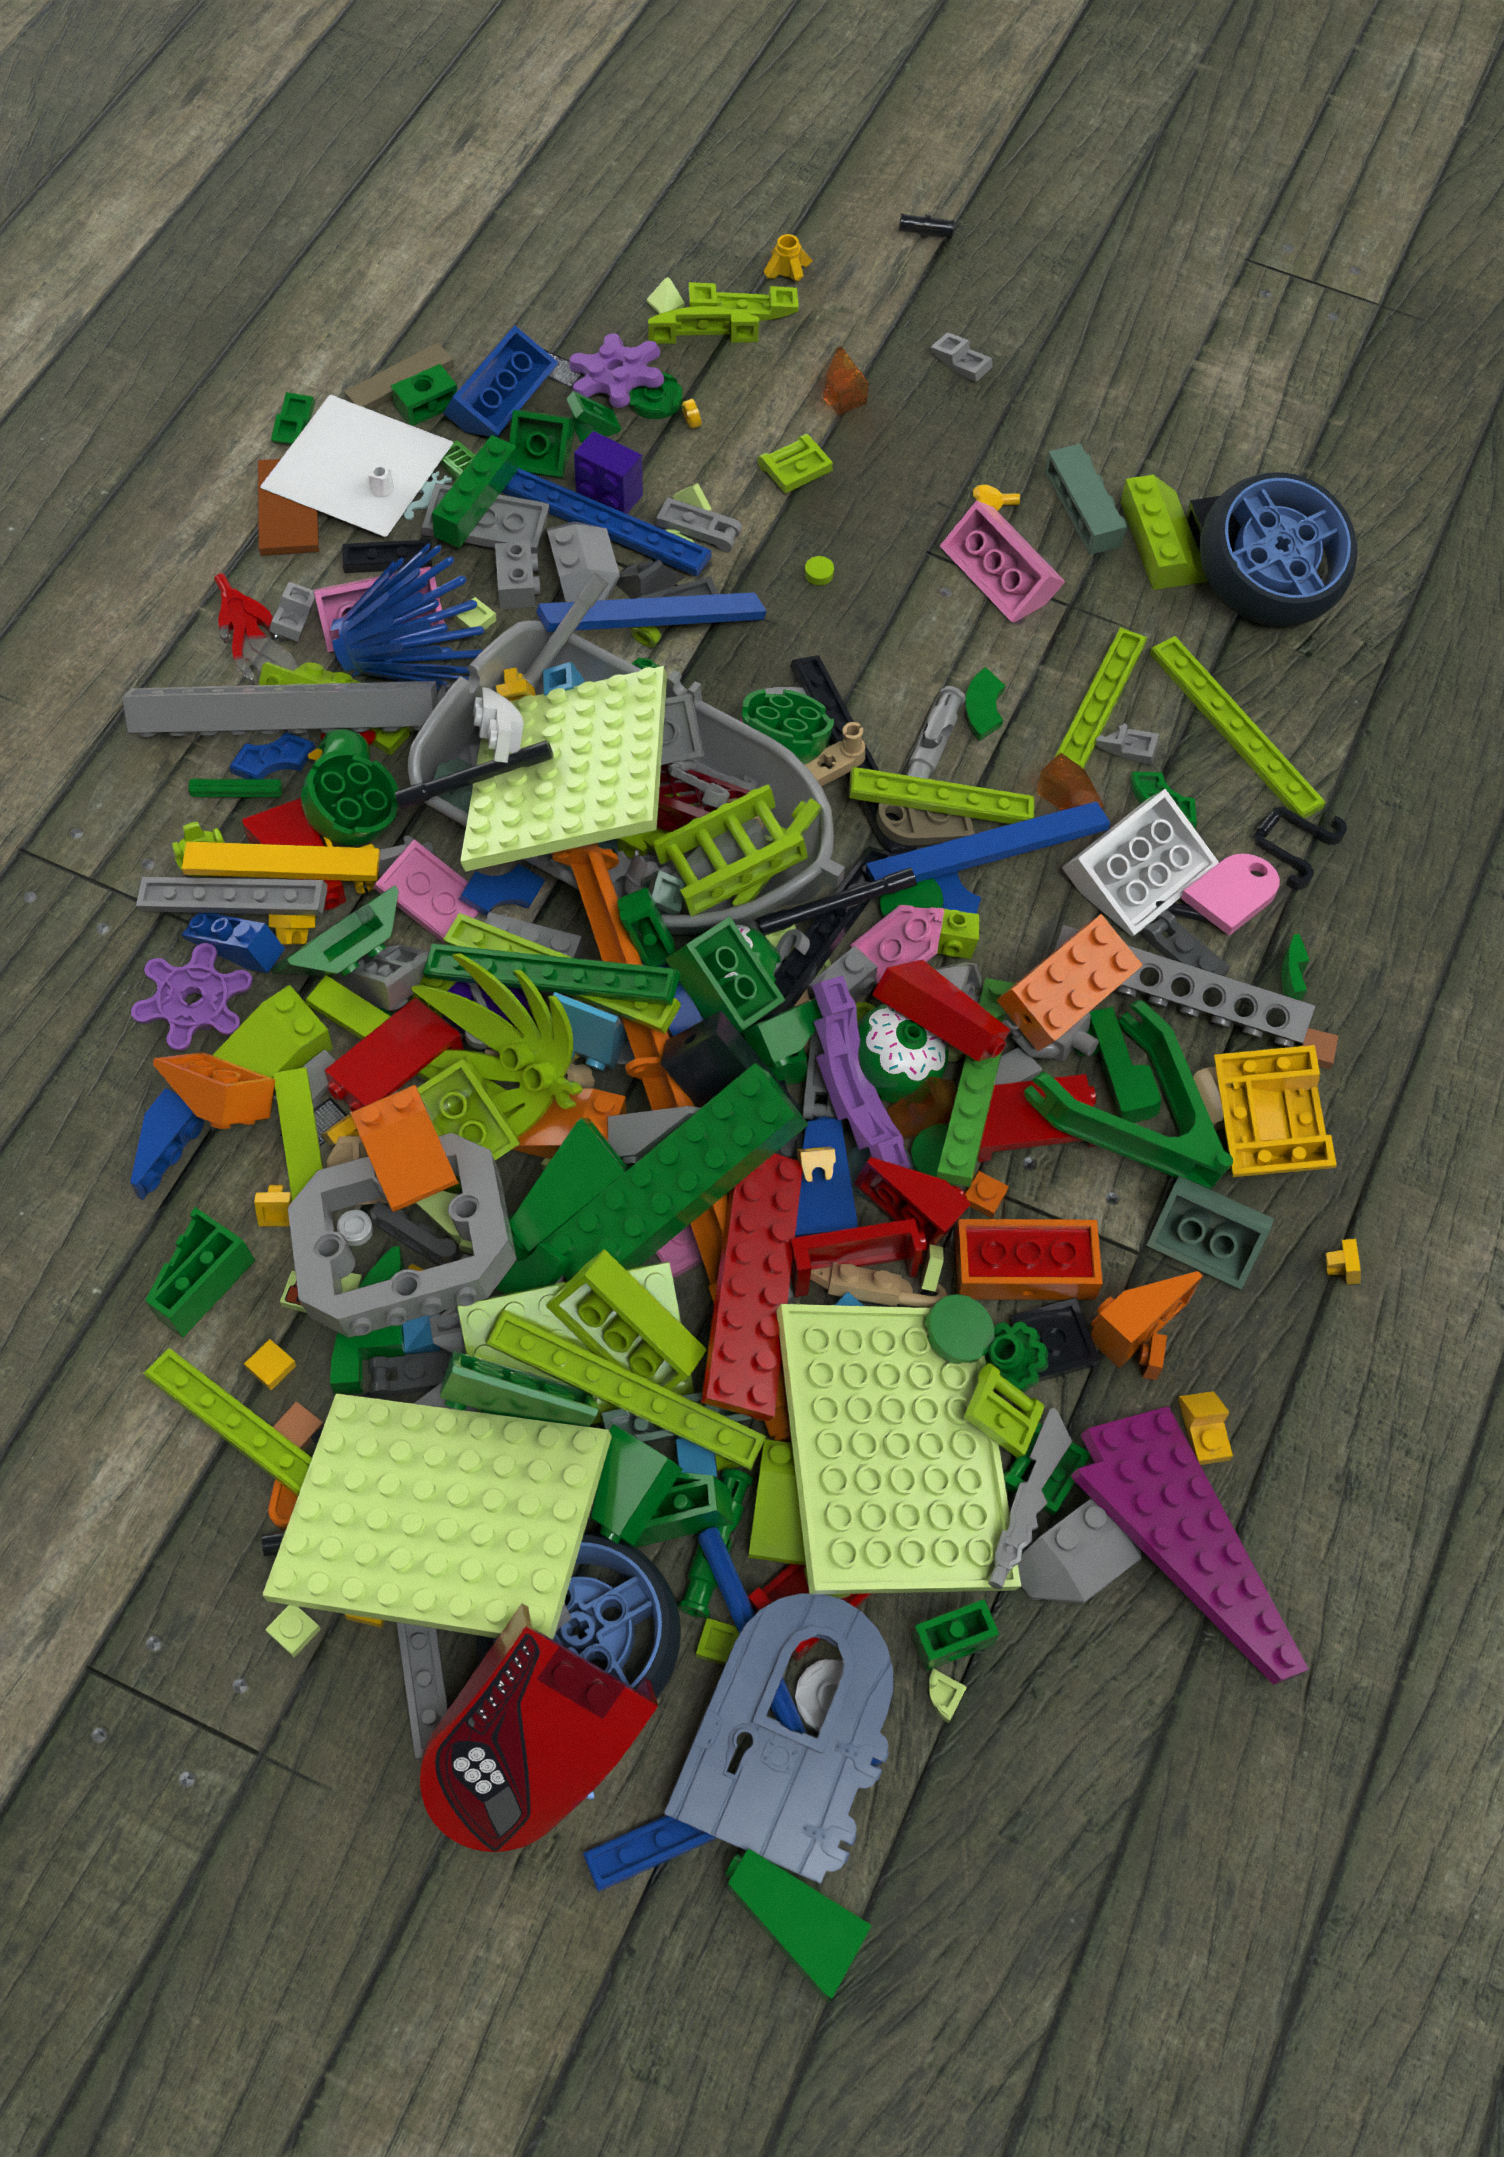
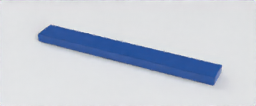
M518 468V471L501 492L511 497L549 503V513L568 522L575 521L607 528L610 540L654 559L661 560V562L696 577L712 557L710 549Z
M755 592L598 600L588 610L574 631L764 620L767 611ZM575 602L538 604L536 613L547 632H554Z
M1097 801L866 863V873L871 882L886 875L911 867L916 882L1107 831L1110 827V821Z
M872 1758L870 1765L878 1766L882 1764V1761ZM667 1815L584 1852L583 1856L599 1893L718 1838Z

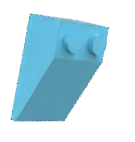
M554 992L553 996L555 995L561 1002L571 1024L573 1033L572 1059L574 1055L587 1059L585 1064L594 1069L604 1071L605 1067L614 1070L627 1039L624 1025L619 1017Z

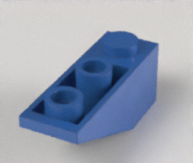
M198 913L191 919L188 927L182 933L184 939L196 945L202 943L212 944L216 948L217 955L245 969L263 973L270 971L285 950L284 946L265 923L214 913Z
M167 1088L162 1091L144 1114L130 1181L137 1197L144 1200L149 1192H153L159 1186L162 1175L170 1165L178 1162L184 1147L191 1139H195L200 1134L205 1122L204 1119L197 1117L179 1095Z

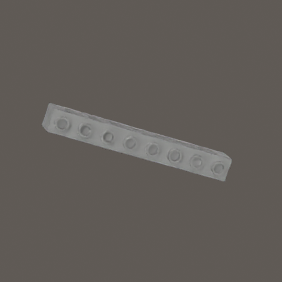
M1063 925L1055 950L1079 930ZM1128 946L1143 966L1118 987V993L1134 998L1139 993L1148 996L1149 1003L1165 1008L1170 1003L1181 1007L1180 1013L1198 1018L1199 1013L1212 1017L1211 1023L1222 1027L1230 1028L1232 1023L1244 1027L1242 1033L1256 1038H1261L1262 1034L1275 1037V1044L1287 1048L1293 1047L1294 1044L1301 1045L1304 1042L1315 1005ZM1144 970L1154 971L1158 976L1157 984L1154 986L1143 985L1140 981L1141 972ZM1175 980L1185 981L1189 986V993L1183 997L1176 996L1171 990L1172 982ZM1207 990H1215L1220 995V1004L1215 1007L1207 1006L1202 998L1203 993ZM1238 1000L1248 1001L1252 1007L1250 1016L1241 1017L1237 1015L1234 1010L1235 1002ZM1277 1010L1282 1014L1283 1023L1280 1027H1272L1267 1023L1266 1014L1268 1011Z

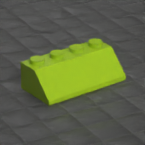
M1155 475L1127 478L1120 504L1152 590L1208 582L1203 571L1200 552L1176 491Z
M605 1249L585 1264L546 1305L597 1356L668 1390H671L688 1378L707 1351Z

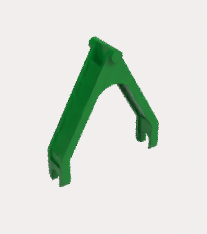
M1135 1000L1129 1006L1140 1015L1143 1024L1137 1022L1129 1012L1121 1016L1119 1023L1148 1052L1179 1128L1180 1137L1164 1136L1077 1101L1046 1072H1041L1032 1079L1044 1091L1046 1098L1042 1097L1031 1085L1024 1090L1027 1101L1056 1129L1178 1178V1176H1181L1211 1190L1233 1164L1232 1156L1223 1150L1173 1029L1141 1000Z

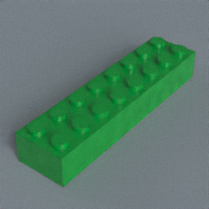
M754 1063L542 1243L550 1244L570 1260L563 1273L567 1281H570L585 1264L604 1249L625 1270L639 1267L809 1124L770 1073Z

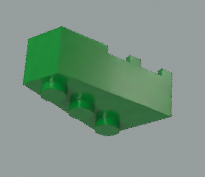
M681 1472L633 1547L638 1548L699 1533L711 1527L719 1528L734 1524L730 1488L714 1475Z

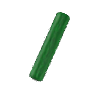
M192 778L189 780L188 791L192 797H281L283 790L280 779Z

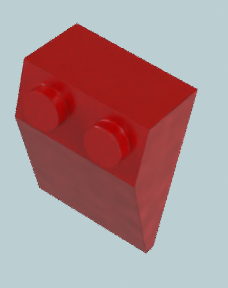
M873 1157L866 1162L854 1182L857 1188L894 1221L915 1218L917 1229L924 1231L927 1251L929 1244L937 1245L949 1233L972 1204L967 1200L966 1194L959 1187L950 1185L946 1180Z

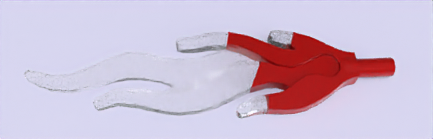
M217 574L214 577V581L221 591L222 598L218 627L224 643L229 642L230 632L234 628L232 653L238 670L247 678L251 685L256 683L254 674L246 663L247 660L257 668L260 674L262 665L265 662L292 671L296 670L298 667L291 654L267 637L258 627V624L262 625L274 639L280 643L285 642L284 636L269 631L273 620L270 611L258 601L239 592L236 588L232 589L225 574ZM310 729L308 732L301 733L302 738L309 740Z

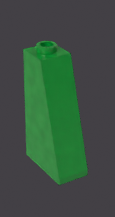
M581 1118L575 1123L510 1220L513 1241L520 1249H527L528 1252H533L538 1243H542L630 1169L590 1118Z
M748 1848L743 1857L736 1854L725 1873V1876L730 1878L727 1890L825 2001L830 2003L872 1925Z

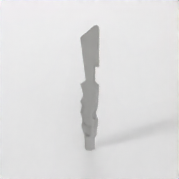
M1055 1408L1049 1410L1029 1459L1036 1461L1028 1482L1019 1484L1010 1511L1009 1528L1007 1531L1002 1530L994 1557V1570L988 1582L993 1588H1003L1010 1569L1021 1562L1022 1550L1031 1544L1032 1531L1038 1528L1036 1514L1047 1505L1041 1490L1072 1443L1067 1429Z

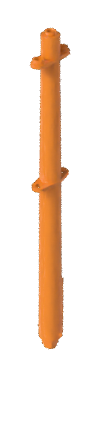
M598 843L551 853L554 861L572 867L602 961L643 965L639 953L621 921L617 904L618 896L608 870L619 864L617 854L613 853L611 849L600 848ZM621 1017L635 1060L625 1065L627 1075L642 1080L652 1111L684 1106L695 1107L692 1100L661 1065L665 1042L670 1039L668 1031L663 1034ZM727 1194L690 1224L711 1284L708 1288L714 1303L728 1206ZM781 1355L775 1416L770 1421L753 1418L756 1421L765 1422L770 1438H774L775 1441L789 1442L792 1439Z

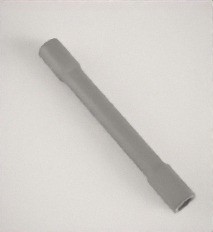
M594 572L578 594V598L523 675L524 679L535 689L543 676V670L549 668L588 610L594 606L608 586L609 582L598 573Z

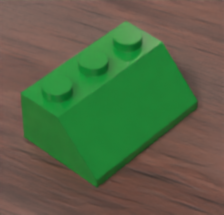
M730 916L665 959L672 969L679 971V981L704 1019L721 1010L739 1033L786 1001ZM736 972L739 974V976L728 983L723 984L724 977L729 973Z

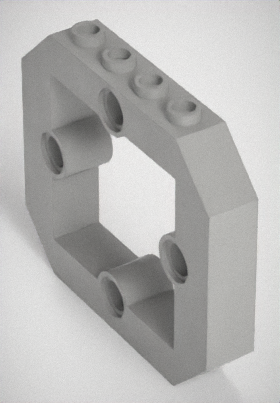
M453 1133L439 1136L455 1176L460 1175L463 1191L462 1194L457 1195L451 1200L448 1213L459 1236L464 1240L472 1241L474 1256L419 1272L412 1269L402 1270L396 1273L391 1280L342 1293L341 1279L353 1271L356 1260L344 1237L339 1232L334 1231L331 1212L382 1198L387 1203L388 1200L369 1156L318 1170L288 1207L298 1297L309 1317L349 1338L363 1336L371 1331L388 1326L402 1325L406 1321L423 1316H434L441 1311L455 1308L457 1305L469 1306L476 1301L487 1299L517 1260L500 1172L491 1150Z

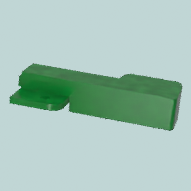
M1113 1007L1091 1011L1090 1025L1087 1033L1099 1040L1095 1051L1091 1055L1100 1054V1062L1118 1117L1132 1123L1156 1117L1160 1113L1161 1096L1151 1067L1149 1065H1132ZM1074 1048V1051L1077 1055L1086 1056L1085 1054L1081 1053L1080 1051Z

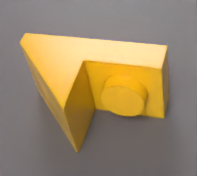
M1214 1391L1179 1396L1178 1400L1190 1446L1199 1464L1230 1461L1233 1454L1224 1424L1229 1415V1410Z

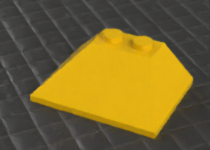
M1315 1045L1214 1055L1228 1151L1233 1158V1164L1231 1165L1232 1177L1336 1168L1332 1136L1326 1135L1318 1092L1320 1070Z

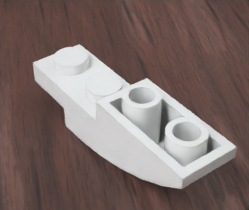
M482 687L481 697H475L474 726L479 727L480 738L489 739L488 749L494 751V761L508 763L509 752L514 753L520 750L524 725L523 718L517 708L506 698L490 688Z

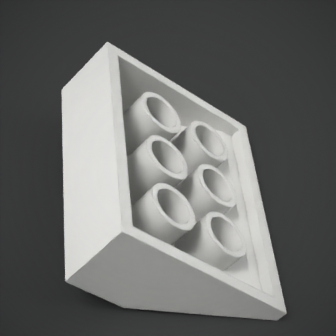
M1166 789L1145 800L1061 868L1083 896L1132 937L1182 897L1183 891L1214 868L1219 862ZM1157 901H1165L1159 907L1156 906Z

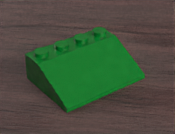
M454 1350L440 1389V1398L446 1399L444 1404L454 1409L466 1410V1407L470 1406L480 1409V1413L589 1427L592 1424L599 1410L592 1395L573 1386Z

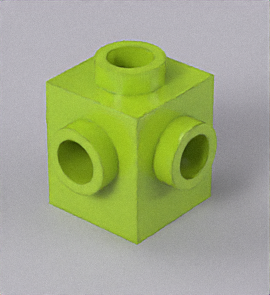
M944 909L937 954L971 959L979 941V914Z

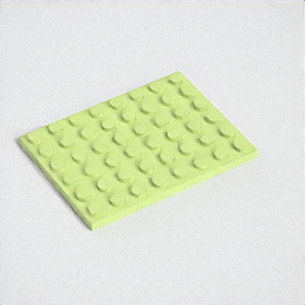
M664 666L648 667L639 672L626 675L618 674L609 679L596 682L587 681L567 691L557 688L545 696L544 694L528 695L519 700L510 701L520 712L524 722L520 749L548 740L554 758L530 767H521L473 784L460 861L465 872L657 830L667 674ZM481 738L477 765L494 760V751L488 749L489 739Z
M781 1304L776 1309L810 1594L1015 1591L1021 1587L1018 1565L1010 1569L1002 1589L993 1588L988 1584L994 1570V1557L1002 1530L1007 1531L1009 1528L1010 1512L999 1444L964 1418L979 1383L978 1374L986 1365L985 1355L977 1362L970 1364H955L940 1357L931 1347L927 1338L929 1333L928 1326L925 1328V1319L930 1308Z
M335 1394L262 1596L268 1602L492 1638L500 1636L523 1603L529 1608L532 1628L553 1640L612 1436L607 1429Z

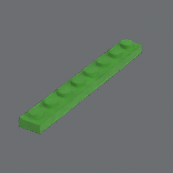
M985 978L979 1005L1000 1022L1004 1020L1009 1021L1005 1018L1006 1012L996 1000L1016 983ZM1002 1052L995 1058L991 1057L982 1061H976L966 1054L938 1167L937 1178L946 1180L948 1183L971 1187Z

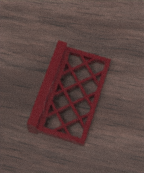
M672 763L661 765V770L664 772L660 773V783L669 782L670 784L659 787L657 827L668 832H673L689 824L693 819L701 818L719 808L703 805L702 799L705 792L699 793L700 789L686 782L674 784V781L681 779L670 775L668 768ZM692 769L686 771V773L709 784L715 783L723 787L730 793L728 799H739L750 792V790ZM689 791L695 792V794L677 796V793ZM672 794L673 797H667L665 795ZM695 803L698 804V806H695V807L692 806V805H689V804H695Z

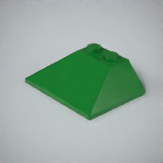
M394 885L374 897L274 965L270 970L273 974L327 975L332 977L339 972L343 977L360 966L357 962L359 958L365 954L372 958L386 948L383 942L392 935L399 890Z

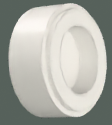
M350 1210L339 1218L337 1231L344 1237L348 1245L359 1246L371 1238L373 1225L370 1217L365 1212Z

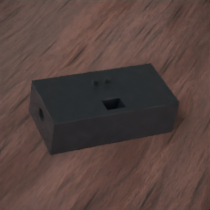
M721 1010L666 1040L661 1065L697 1107L702 1108L756 1063L770 1073L793 1105L800 1111L799 1104Z

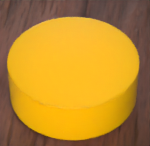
M689 399L682 402V410L688 427L690 429L701 427L702 422L695 401Z

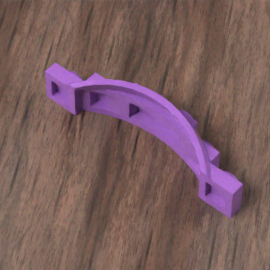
M838 976L812 985L823 1017L814 1021L825 1052V1054L816 1056L838 1121L848 1118L859 1150L869 1147L873 1158L910 1168L902 1134L898 1131L885 1110L876 1088L866 1079L859 1065L858 1050L860 1036L856 1004L850 996L844 976Z

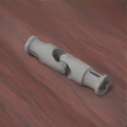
M946 686L940 690V700L938 705L932 709L927 720L928 727L922 733L911 756L907 776L929 779L935 773L946 746V740L949 738L957 722L958 709L966 701L965 694L958 688Z

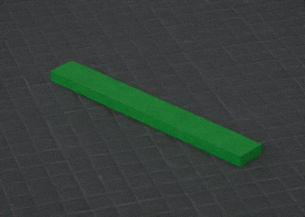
M433 943L423 974L429 979L478 984L452 957V954L460 953L485 968L506 987L523 989L514 973V970H522L538 991L665 1005L673 1004L680 978L679 971L672 968Z

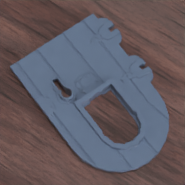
M800 1593L780 1598L757 1612L743 1627L732 1647L663 1814L746 1851L749 1848L768 1861L820 1884L826 1871L834 1872L840 1869L844 1863H847L850 1853L838 1848L840 1840H842L848 1846H853L857 1838L856 1824L848 1813L858 1787H871L881 1776L882 1769L878 1766L870 1765L872 1758L884 1763L887 1761L889 1745L886 1737L880 1731L887 1716L893 1694V1666L888 1647L877 1627L862 1611L839 1598L825 1594ZM812 1637L826 1639L834 1647L837 1646L844 1660L841 1680L817 1738L805 1733L801 1735L800 1732L790 1731L780 1724L781 1722L767 1717L791 1654L801 1641ZM742 1732H746L751 1738V1743L748 1748L743 1750V1755L735 1774L729 1773L727 1769L738 1746L736 1742L737 1736Z

